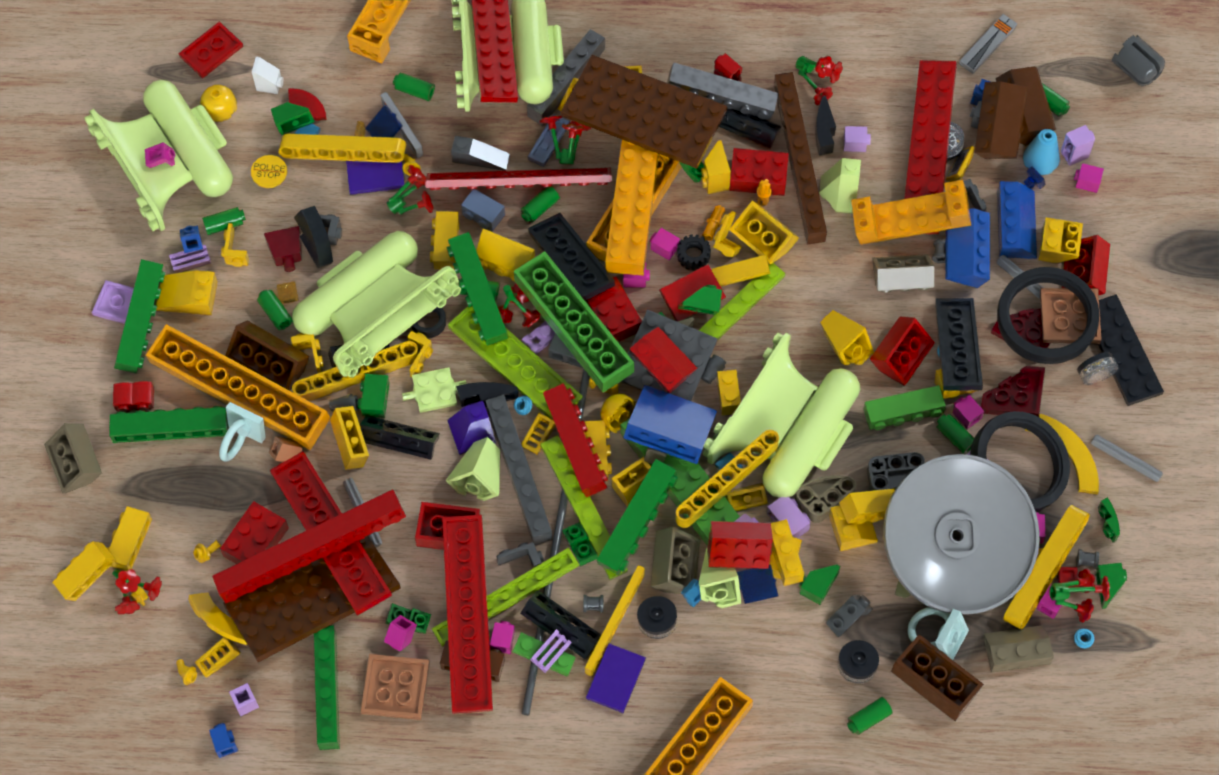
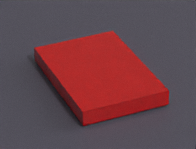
M219 21L178 54L203 79L244 46Z
M709 264L659 290L675 321L684 320L698 313L678 309V305L705 285L717 286V289L722 290ZM722 290L721 300H723V299L726 298V296H725L723 290Z

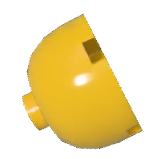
M212 85L204 90L200 97V105L205 107L214 122H223L230 119L234 111L236 112L237 110L235 95L226 86Z
M625 394L612 395L603 402L600 410L601 420H604L605 426L610 431L617 433L618 430H621V424L630 419L637 402Z

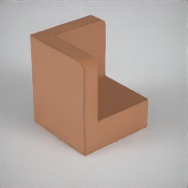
M275 436L269 454L275 461L285 462L301 453L303 448L299 443L291 439Z

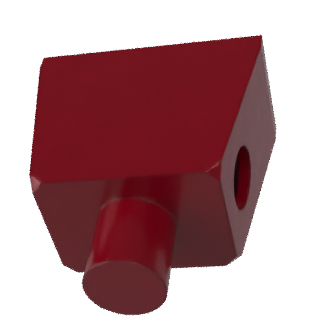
M299 226L264 233L275 265H283L285 272L294 271L296 269L295 263L302 261V240L300 239L301 232Z

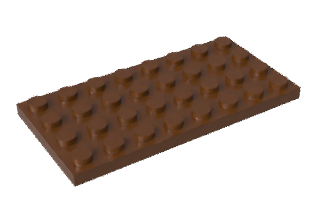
M591 55L561 110V116L698 168L727 111V106Z
M366 536L364 539L359 540L391 593L401 589L400 583L370 538ZM322 558L311 562L308 566L293 571L289 575L282 576L270 584L261 586L254 592L247 593L235 601L223 602L225 609L258 663L355 613Z

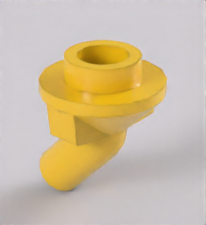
M404 154L403 160L406 163H404L402 169L406 175L411 176L407 171L409 165H413L421 170L420 165L416 163L415 159H412L408 154Z
M217 540L207 548L203 544H197L193 551L194 558L199 563L210 560L211 554L221 544Z
M183 659L177 660L178 673L182 676L183 683L185 685L193 683L197 678L196 667L185 666Z

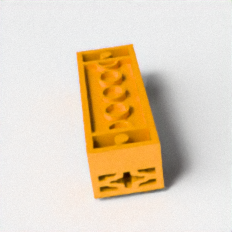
M368 0L347 35L350 51L382 64L390 51L388 38L411 0Z
M958 180L944 183L946 192L873 205L870 196L852 199L855 233L860 245L971 226L964 181Z

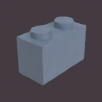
M473 189L461 204L462 214L465 218L474 220L482 228H488L491 231L497 227L505 216V207L476 189Z

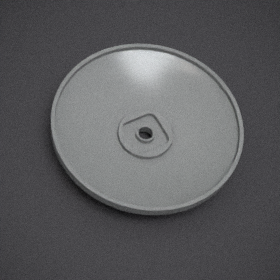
M963 454L947 455L918 466L897 486L885 513L883 525L884 547L895 576L903 587L917 600L945 613H951L953 609L961 611L962 615L976 614L991 610L1005 603L1026 583L1038 555L1039 525L1035 509L1027 492L1007 470L994 462L978 456ZM954 530L961 533L959 541H955L952 537Z

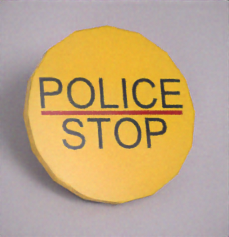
M264 155L258 158L251 167V177L254 183L263 188L279 186L287 176V166L278 156Z

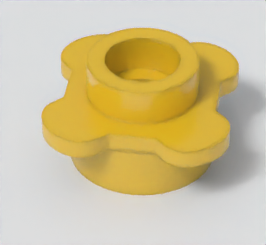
M138 586L136 592H131L130 594L131 599L137 601L142 606L145 605L144 601L148 599V595L140 586Z

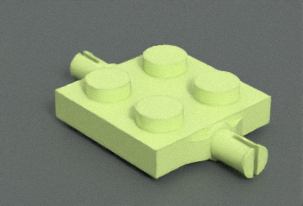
M449 367L412 375L413 391L402 393L403 401L415 398L420 413L457 405L456 386L467 383L466 380L454 382Z

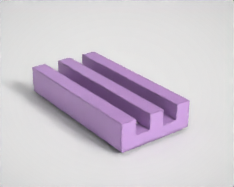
M203 245L201 250L189 253L181 251L169 255L174 273L211 263L206 245ZM187 262V264L176 266L178 264Z
M556 629L530 661L546 673L572 642L570 640L567 641L565 636L560 635ZM556 637L558 639L556 643L549 649V651L542 657V659L538 661L537 658L539 657V655ZM562 642L564 646L546 666L542 665Z

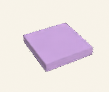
M105 280L92 314L125 324L134 288Z

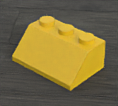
M751 201L730 228L732 233L758 255H766L769 264H773L788 253L799 239L795 233L755 201Z
M486 229L482 230L476 251L483 269H489L498 276H506L514 281V270L535 258V250Z

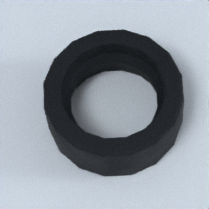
M437 307L433 310L439 316V322L435 326L424 328L416 322L411 326L413 332L422 333L427 338L436 337L443 332L446 326V315L443 307Z

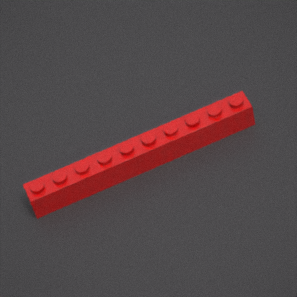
M392 489L233 565L212 577L225 603L232 602L247 593L254 592L261 586L274 582V580L282 576L289 575L301 567L308 566L311 562L327 557L336 550L343 549L347 545L362 540L374 532H379L384 527L398 523L407 516L399 498Z

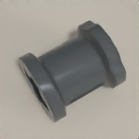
M937 239L933 241L935 252L932 260L936 263H945L946 240Z
M1078 549L1076 566H1092L1093 569H1096L1099 563V552L1090 553Z
M584 595L583 612L590 610L603 613L604 595H600V597Z

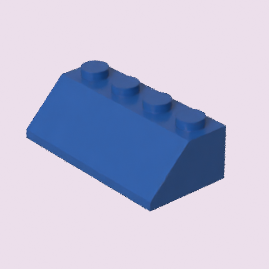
M1000 181L997 190L999 257L1005 255L1007 258L1037 259L1035 191L1020 182Z
M972 208L969 209L971 226L946 230L945 279L979 288L990 280V213Z

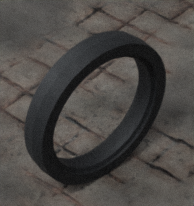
M1039 267L1019 274L1006 286L998 303L997 322L1003 339L1018 355L1037 363L1059 364L1076 358L1091 344L1099 326V306L1093 291L1081 278L1059 268ZM1037 283H1054L1069 289L1080 299L1086 311L1087 323L1083 334L1073 343L1061 348H1042L1027 342L1016 332L1010 319V304L1016 294L1022 289Z
M1007 412L990 419L976 434L972 442L970 455L987 459L988 442L993 433L999 428L1016 426L1032 432L1047 447L1052 458L1054 470L1052 483L1047 492L1039 498L1030 500L1035 512L1050 506L1064 492L1070 475L1068 452L1059 434L1046 421L1026 412Z

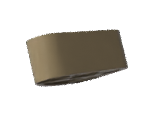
M840 475L816 478L799 488L796 492L795 501L800 510L806 513L812 522L820 523L829 517L830 507L840 505L839 502L849 493H855L856 481L852 477ZM849 486L851 487V490L847 491L844 490L842 487ZM807 495L809 499L804 500L800 496ZM829 497H833V498H835L837 501H836V502H830V501L828 500V498H829Z

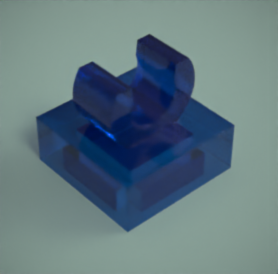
M1033 167L1027 170L1028 178L1023 182L1025 186L1032 189L1036 185L1041 189L1046 185L1045 179Z

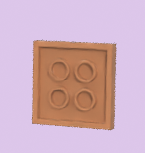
M1041 288L1040 304L1043 343H1073L1083 334L1086 328L1087 317L1082 302L1067 288ZM1091 289L1099 306L1098 289ZM1100 316L1098 330L1091 343H1101Z
M369 654L361 714L422 720L429 660Z

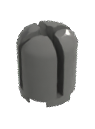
M1132 35L1122 44L1124 47L1120 50L1119 55L1115 53L1112 58V62L1140 86H1147L1153 83L1161 75L1165 67L1164 58L1138 35L1136 37Z

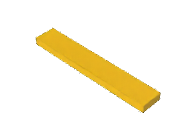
M637 566L585 666V674L593 676L608 644H610L645 576L644 567Z

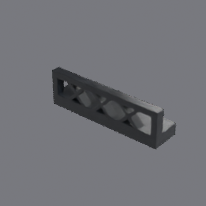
M727 109L719 125L720 128L768 148L773 146L775 137L782 128V126L766 119L743 114L733 109Z
M368 415L360 423L365 444L430 460L433 458L435 444L439 439L440 433Z
M539 590L529 598L520 613L550 635L557 629L560 635H564L567 641L570 640L572 642L568 648L584 659L589 656L601 637L600 633Z

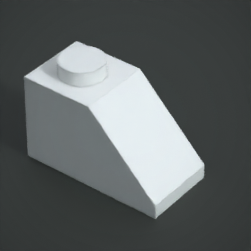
M256 57L252 69L256 91L278 94L279 88H282L284 78L281 77L280 69L262 58Z

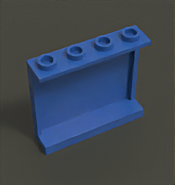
M644 385L623 438L698 464L717 410Z

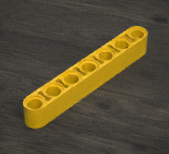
M284 134L281 138L278 153L280 156L290 159L398 163L404 159L406 142L401 138Z
M405 341L379 351L373 357V361L370 364H378V366L372 368L370 365H362L358 369L360 372L354 377L342 376L337 367L296 381L292 386V391L310 402L361 383V380H365V374L384 375L413 364L419 354L417 345L413 341ZM407 351H414L412 354H406ZM390 357H395V358H396V359L393 360V361H389V360H388ZM336 377H342L339 381L334 380ZM319 383L324 384L322 387H316ZM300 390H306L305 393L298 394Z
M774 430L763 432L676 509L675 517L677 525L682 528L691 526L770 457L778 448V433ZM768 439L773 440L774 443H773V444H768V443L766 442V440H768ZM758 452L760 453V455L753 456L751 453ZM744 464L746 467L739 468L737 465ZM729 476L732 480L725 481L723 477ZM716 489L718 492L710 493L708 490ZM701 501L703 505L697 506L694 502ZM685 513L688 514L689 517L684 519L681 518L680 515Z
M1073 505L1068 507L1037 558L1028 580L1016 593L1003 617L1004 621L1021 630L1027 625L1086 526L1090 517L1089 513Z

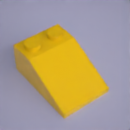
M194 270L165 275L163 283L160 282L159 288L161 293L156 303V311L212 315L218 283L215 272Z

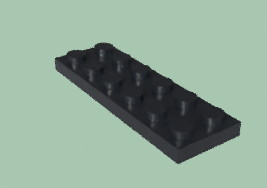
M561 213L528 228L530 236L541 250L548 254L584 301L615 286L614 279Z
M1117 294L1100 299L1101 343L1098 346L1102 353L1111 352L1115 358L1109 369L1127 406L1163 395L1164 390Z
M936 298L935 309L943 391L982 390L983 381L974 298Z

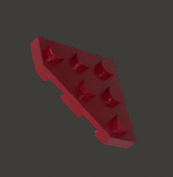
M1041 308L1022 310L1010 315L1014 329L1024 340L1038 347L1049 348L1051 343H1043ZM996 321L991 334L1004 340Z
M1025 366L1015 376H1009L1000 382L995 389L983 393L981 408L984 410V414L1001 415L1007 412L1019 411L1039 417L1045 367Z

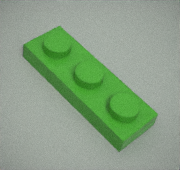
M521 632L512 652L530 660L544 642ZM548 645L537 660L540 661L552 646ZM556 648L542 665L546 666L558 653L559 649ZM563 652L549 669L567 677L576 657Z

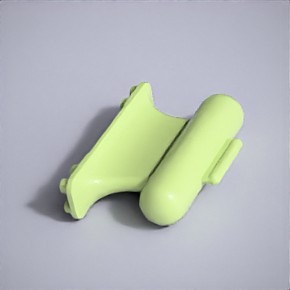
M452 0V5H459L452 7V17L460 18L453 20V31L461 30L463 48V71H455L456 82H463V84H456L457 96L464 95V97H457V108H465V112H469L473 99L479 93L472 6L467 0ZM513 0L510 24L517 91L522 100L536 105L546 101L551 96L553 90L552 66H561L564 63L561 27L559 25L548 26L545 0Z
M157 80L148 85L143 94L144 105L150 114L132 121L114 122L103 118L94 109H91L89 111L90 115L84 117L90 134L97 139L96 142L101 150L106 147L109 149L140 196L136 198V202L140 207L139 211L142 216L147 218V223L152 232L157 229L160 231L165 230L163 221L165 205L169 198L188 182L193 180L199 190L208 197L224 195L230 190L233 182L232 172L218 152V149L226 146L227 141L205 107L198 105L190 109L174 84L167 80ZM164 142L175 151V165L170 166L165 162L152 168L146 166L145 149Z
M404 231L388 234L365 253L360 251L352 253L318 279L317 286L319 288L298 303L293 310V325L299 333L317 336L333 324L338 328L344 345L334 353L333 360L342 376H356L358 369L362 365L368 366L372 363L376 353L427 313L432 312L437 307H444L449 297H456L461 292L456 272L450 266L443 267L433 276L429 277L419 276L406 270L417 258L418 247L413 237Z
M777 333L772 341L774 343L772 349L768 347L763 354L762 366L764 368L732 417L728 419L725 425L720 422L717 423L713 431L715 433L713 439L708 438L703 447L705 448L703 456L708 458V463L714 464L726 453L743 451L766 430L776 431L779 435L778 448L767 458L771 462L765 469L762 480L766 491L777 498L792 497L799 490L813 466L823 471L829 468L853 430L852 424L843 419L861 390L857 376L843 368L830 371L819 387L804 378L794 367L790 359L789 346L791 335L788 333L784 335ZM770 439L766 440V442H767L768 444H773V443H774L773 440H770Z

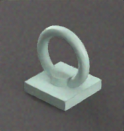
M231 402L226 407L229 429L222 440L219 450L220 459L224 462H228L236 456L246 436L259 443H262L266 438L264 419ZM237 432L238 437L233 447L227 453L230 441Z
M931 607L918 611L908 624V637L910 641L913 642L917 637L916 626L922 618L928 615L941 616L946 623L940 628L937 640L930 643L953 660L969 631L961 611L953 609L950 614Z

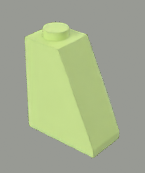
M842 158L821 176L819 194L831 204V207L836 212L853 214L851 200L857 199L861 160Z
M488 437L474 442L448 476L446 482L458 494L466 496L467 493L477 495V499L483 501L497 497L500 488V449Z
M706 548L699 579L701 600L714 602L720 608L741 604L739 579L736 569L709 567Z

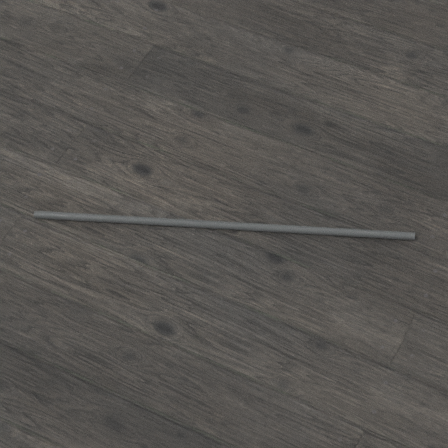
M584 369L579 391L583 398L577 403L582 415H579L581 421L590 376ZM563 489L561 491L550 558L559 553L568 502ZM553 582L544 587L543 594L551 598ZM537 626L535 639L543 642L544 630ZM532 661L522 709V715L526 716L530 715L538 667Z

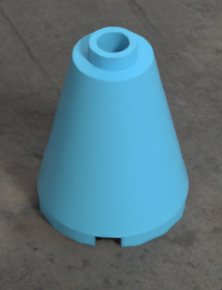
M1042 130L1024 151V165L1032 170V173L1047 175L1052 173L1059 165L1058 140L1053 130Z

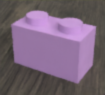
M1084 125L1066 133L1060 152L1069 166L1089 158L1095 141L1093 132Z
M780 497L767 506V515L773 522L787 519L793 537L799 538L809 531L810 519L806 513H802L798 509V504L794 498Z

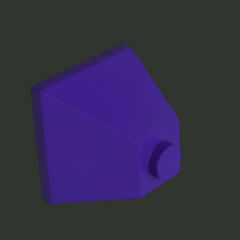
M483 401L463 407L447 420L459 455L465 454L474 442L486 437L496 444Z

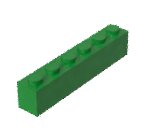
M467 232L448 239L449 246L446 248L450 258L454 257L455 263L452 264L456 274L460 273L462 279L459 280L462 291H467L468 296L465 299L468 307H473L474 313H471L474 323H479L480 330L477 331L481 341L485 340L488 346L508 339L506 328L470 233Z
M141 259L114 369L137 374L138 368L143 366L145 357H141L142 350H147L149 340L145 338L147 333H151L153 325L149 321L151 316L155 317L157 306L154 305L155 299L159 300L161 293L158 285L159 282L163 283L165 272L162 271L163 264Z
M194 407L187 410L176 408L171 411L157 409L154 412L139 410L135 413L117 412L110 414L109 436L113 443L225 436L229 429L226 407Z
M655 459L597 558L598 565L616 575L626 570L629 564L628 558L631 554L634 555L639 547V544H637L639 539L646 536L649 530L647 527L649 522L655 520L659 512L657 508L660 503H665L668 497L667 491L670 487L673 488L678 480L676 469Z
M332 625L314 633L316 728L319 750L340 749L337 638L335 627Z

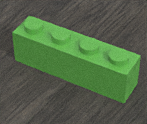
M938 385L866 401L863 410L869 430H882L890 425L900 426L908 421L918 422L926 417H939L944 414L946 405Z

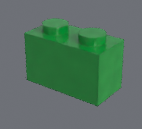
M365 374V380H361L360 391L363 394L362 398L358 399V409H361L362 416L368 415L385 418L390 386L388 375Z

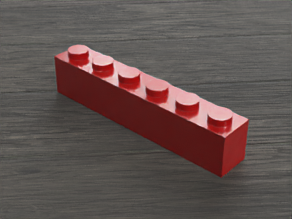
M562 383L543 392L582 492L586 497H589L607 489L605 481L608 480L604 469L601 470L599 464L602 463L598 454H594L592 450L595 445L592 438L586 435L588 428L585 421H581L579 415H582L579 406L573 403L575 396L572 389H567L565 384Z

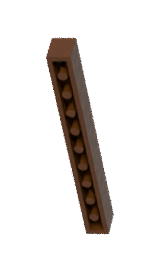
M793 72L775 74L774 89L778 93L777 104L789 153V161L807 245L826 242L827 229Z

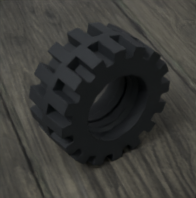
M691 234L689 238L685 236L683 240H680L677 247V257L682 267L686 266V269L692 268V271H695V268L700 269L709 263L711 247L703 236L699 238V235L696 234L693 237V234ZM690 248H698L702 254L698 257H690L686 254V251Z

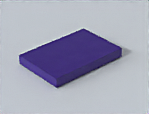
M346 161L350 195L400 189L405 184L402 161L398 163Z
M608 644L586 699L624 713L646 657Z

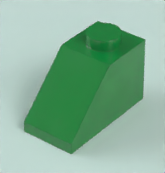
M286 102L271 108L275 125L281 135L315 122L309 108Z
M705 285L680 303L678 309L715 315L720 311L722 290L717 289V286Z
M1122 563L1098 565L1095 570L1097 585L1102 584L1104 576L1108 577L1110 585L1108 601H1104L1102 593H1099L1102 609L1107 608L1121 590L1125 581H1127L1126 569H1123Z
M833 565L810 571L807 577L804 576L803 582L799 583V587H801L800 595L821 605L837 578L841 566Z

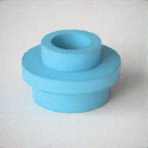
M527 396L518 397L514 402V409L520 415H527L532 409V400Z
M1079 629L1074 635V642L1080 648H1089L1094 643V635L1088 629ZM1080 637H1086L1087 641L1083 642Z

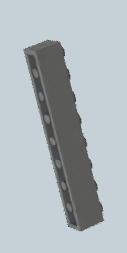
M501 395L485 400L487 412L534 545L553 540L552 530L505 396Z

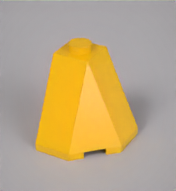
M834 310L820 322L826 338L843 365H850V363L862 365L874 353L864 326Z

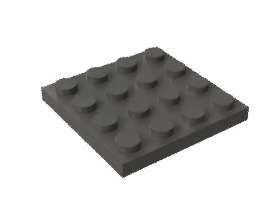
M647 309L632 346L644 335L659 327L698 368L671 393L672 395L692 401L718 339ZM629 350L628 355L634 362V373L621 382L643 390L644 385L666 392Z

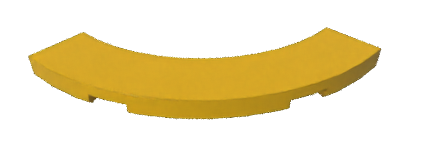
M1040 413L1039 418L1051 425L1065 444L1068 456L1075 466L1078 478V492L1098 495V472L1086 445L1066 425Z
M208 592L189 595L188 600L195 614L199 618L201 617L210 629L227 639L247 645L231 617L223 613L214 604Z

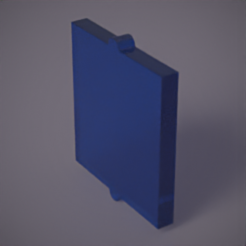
M384 105L365 129L372 137L393 138L403 125L396 117L397 115L387 105Z
M769 564L768 569L752 568L737 572L745 604L779 596L775 583L777 579L774 578L771 564Z

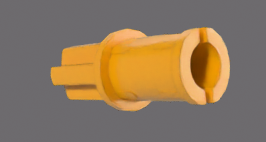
M768 179L761 180L757 189V202L761 204L762 201V206L769 203V197L772 193Z
M721 205L715 206L711 217L707 219L706 228L702 233L705 240L712 241L717 228L721 226L720 221L725 212V208Z

